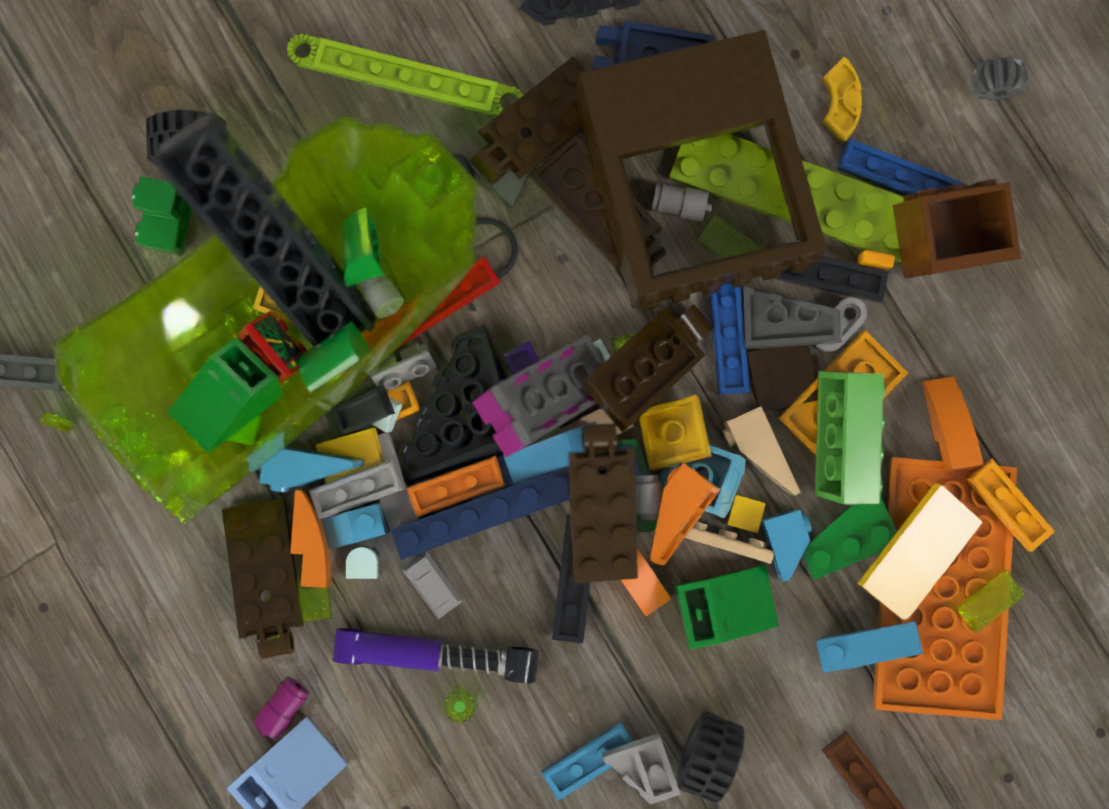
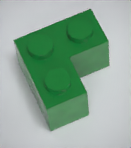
M140 176L138 184L132 190L133 207L143 213L142 220L137 223L135 228L136 244L148 250L182 257L193 208L170 182Z

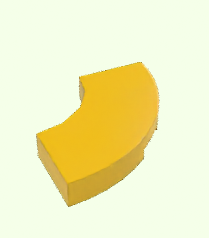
M845 56L821 80L828 90L830 99L828 114L822 121V124L843 144L855 130L862 112L861 83L854 67Z

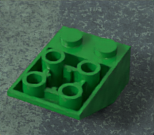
M236 337L208 359L167 413L209 455L284 394L277 375Z
M766 565L674 583L686 645L690 650L721 644L779 627Z

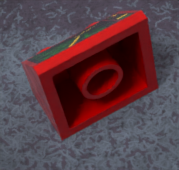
M269 311L247 324L237 338L277 375L281 386L299 372V358L307 349L300 341H294L287 333L288 327L279 316L274 317Z

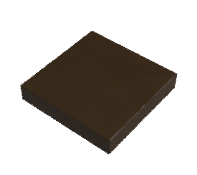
M809 345L773 347L747 352L748 367L757 407H762L764 412L789 407L816 380ZM818 388L802 404L818 401Z

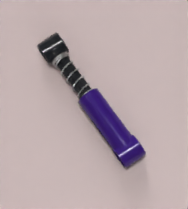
M336 628L332 661L342 664L365 663L437 672L443 666H448L450 670L454 667H459L462 671H465L466 668L474 669L476 673L479 670H486L488 674L495 671L499 675H504V679L507 681L531 684L536 682L539 650L518 646L508 647L507 651L497 650L496 652H488L486 648L483 651L474 650V647L471 649H462L461 646L451 648L448 644L444 647L443 641L437 639L371 633L355 628Z

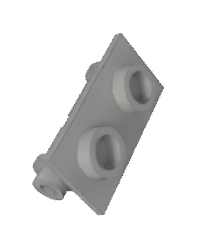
M418 342L400 351L402 361L397 362L395 356L391 355L373 363L374 366L369 368L376 386L384 385L387 391L395 389L416 377L424 376L429 371L436 369L437 366L430 355L427 344L423 343L420 345Z

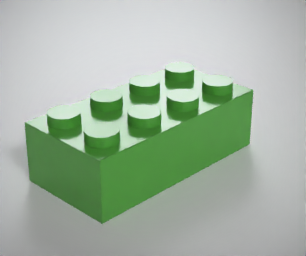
M819 371L815 496L842 504H879V494L882 491L880 465L884 455L881 446L882 430L885 424L882 413L883 397L886 392V386L883 381L884 374L853 371Z

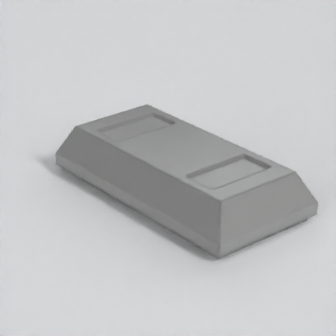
M428 551L402 568V571L437 619H440L463 602Z

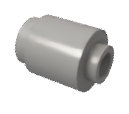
M659 475L635 476L636 514H639V520H657L663 495L662 482L659 483Z

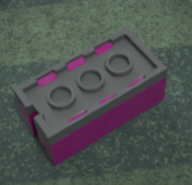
M587 334L497 384L472 403L484 423L488 424L491 422L497 432L493 435V438L507 458L597 403L580 383L604 363V360Z

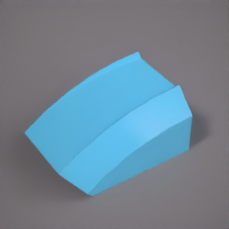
M710 446L711 457L685 464L694 468L721 489L705 512L725 518L732 507L741 478L745 472L746 459ZM682 464L661 469L659 483L662 482L663 490L668 484L667 478L671 471Z

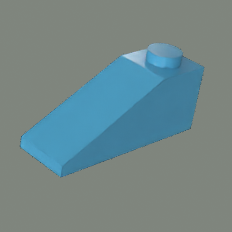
M596 421L587 425H596ZM581 427L522 448L507 458L503 455L513 484L516 485L568 466V452H584Z
M280 444L264 445L259 483L269 484L272 491L289 492V488L302 486L361 467L364 464V459Z
M916 621L822 637L816 641L823 673L923 653Z

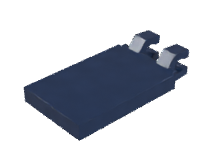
M624 21L623 27L618 26V28L599 25L595 44L607 47L616 46L614 58L595 55L592 70L714 42L715 35Z

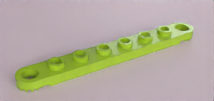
M307 34L294 35L295 37L291 38L287 44L289 58L299 67L492 116H497L505 110L501 106V101L505 96L511 95L516 97L517 100L523 96V93L514 86L499 84L491 80L324 38H316ZM300 44L311 46L308 57L300 58L295 55V50Z

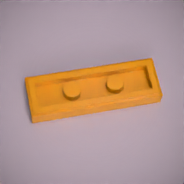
M988 459L984 465H981L966 478V481L1028 552H1032L1055 532L993 459Z

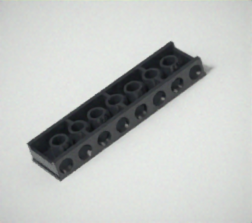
M212 111L158 147L159 150L152 160L155 166L313 347L351 321L360 333L365 330L370 332L375 329L377 317L365 300L364 295L354 284L346 286L344 271Z

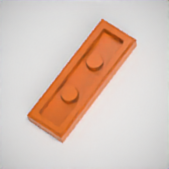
M494 456L407 487V491L416 517H420L507 485L497 457Z

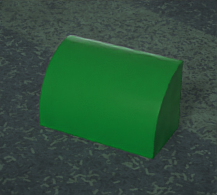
M364 208L349 215L342 223L340 229L346 286L383 275L378 228L367 209Z
M351 321L303 353L299 358L298 366L301 378L309 392L314 391L358 362L370 349V345Z

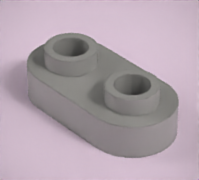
M853 297L845 298L834 307L840 310L842 343L816 344L815 346L824 352H833L839 349L864 323L867 317V309L861 300ZM845 309H850L853 312L852 320L845 318Z

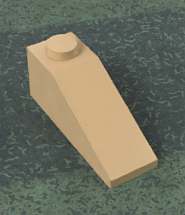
M762 407L753 409L723 423L725 429L722 430V435L729 448L734 446L738 454L789 495L801 493Z

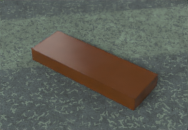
M847 731L822 749V752L865 809H905Z

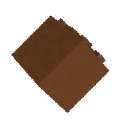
M989 179L967 185V183L953 185L941 190H937V188L927 189L903 196L904 202L892 205L904 279L1021 259L1010 182L997 184L996 179Z

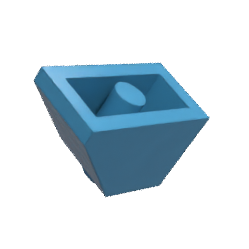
M381 503L322 519L329 550L390 533Z
M797 509L762 519L760 523L766 543H768V549L774 553L772 561L778 580L782 582L791 579L810 541L808 532L812 531L810 521L806 514L802 515L801 510Z

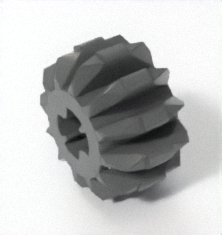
M1011 56L1006 58L998 57L993 60L988 59L986 62L979 63L973 70L972 87H974V94L980 99H987L989 101L1020 95L1027 88L1028 73L1025 64L1022 62V59H1013Z

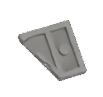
M660 733L602 752L604 762L617 770L622 775V779L631 787H635L650 805L681 795Z

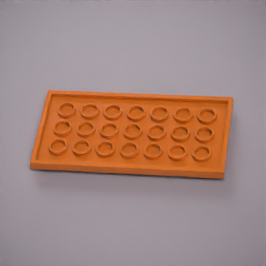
M889 457L886 509L897 531L935 483L942 485L976 515L982 521V524L906 622L898 618L879 602L878 628L916 621L923 653L875 663L872 707L875 710L1002 720L1013 534L966 481V478L980 466L945 472L943 461ZM999 466L1016 485L1017 467Z

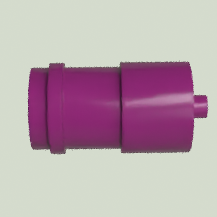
M286 677L284 681H281L278 685L279 688L272 698L265 703L253 720L254 725L260 730V735L264 737L267 735L278 739L292 721L295 712L307 700L308 689L291 677Z

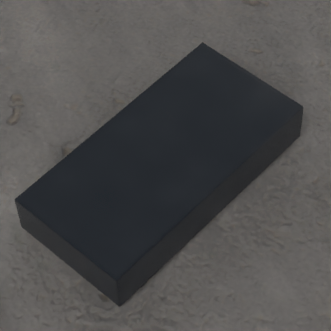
M384 385L376 386L331 408L341 437L353 434L396 414Z

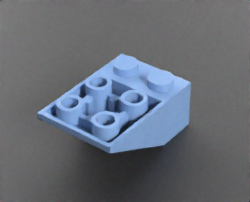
M306 717L236 779L227 790L244 809H301L341 772L348 763L313 722Z

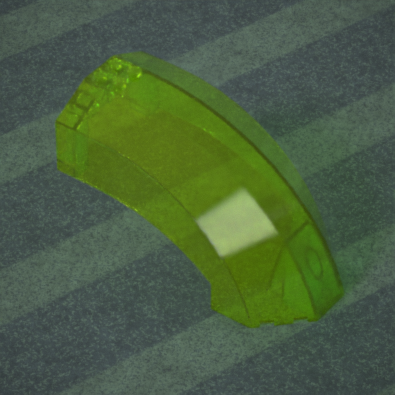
M343 115L291 146L285 169L272 182V185L343 271L340 234L342 223L352 213L366 208L378 228L383 272L397 288L404 302L395 314L384 318L377 317L374 330L370 332L365 330L361 333L370 345V349L359 361L312 392H309L301 378L300 372H297L281 385L284 394L281 398L209 455L168 415L167 411L214 353L238 337L247 324L266 314L253 309L260 285L215 233L149 283L56 340L55 377L93 433L137 485L182 525L264 465L347 396L434 312L474 266L475 252H473V240L476 234V211L474 210L477 182L434 134L421 132L420 135L402 132L401 127L377 122L375 126L358 123L356 118ZM354 284V285L359 289V291L363 294V292L361 291V289L359 288V286H358L357 284ZM283 320L288 327L287 333L294 341H300L307 351L313 347L293 323Z

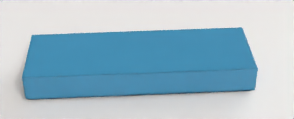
M620 722L544 769L542 775L559 801L612 768L611 765L608 766L604 762L602 752L634 741L623 723Z

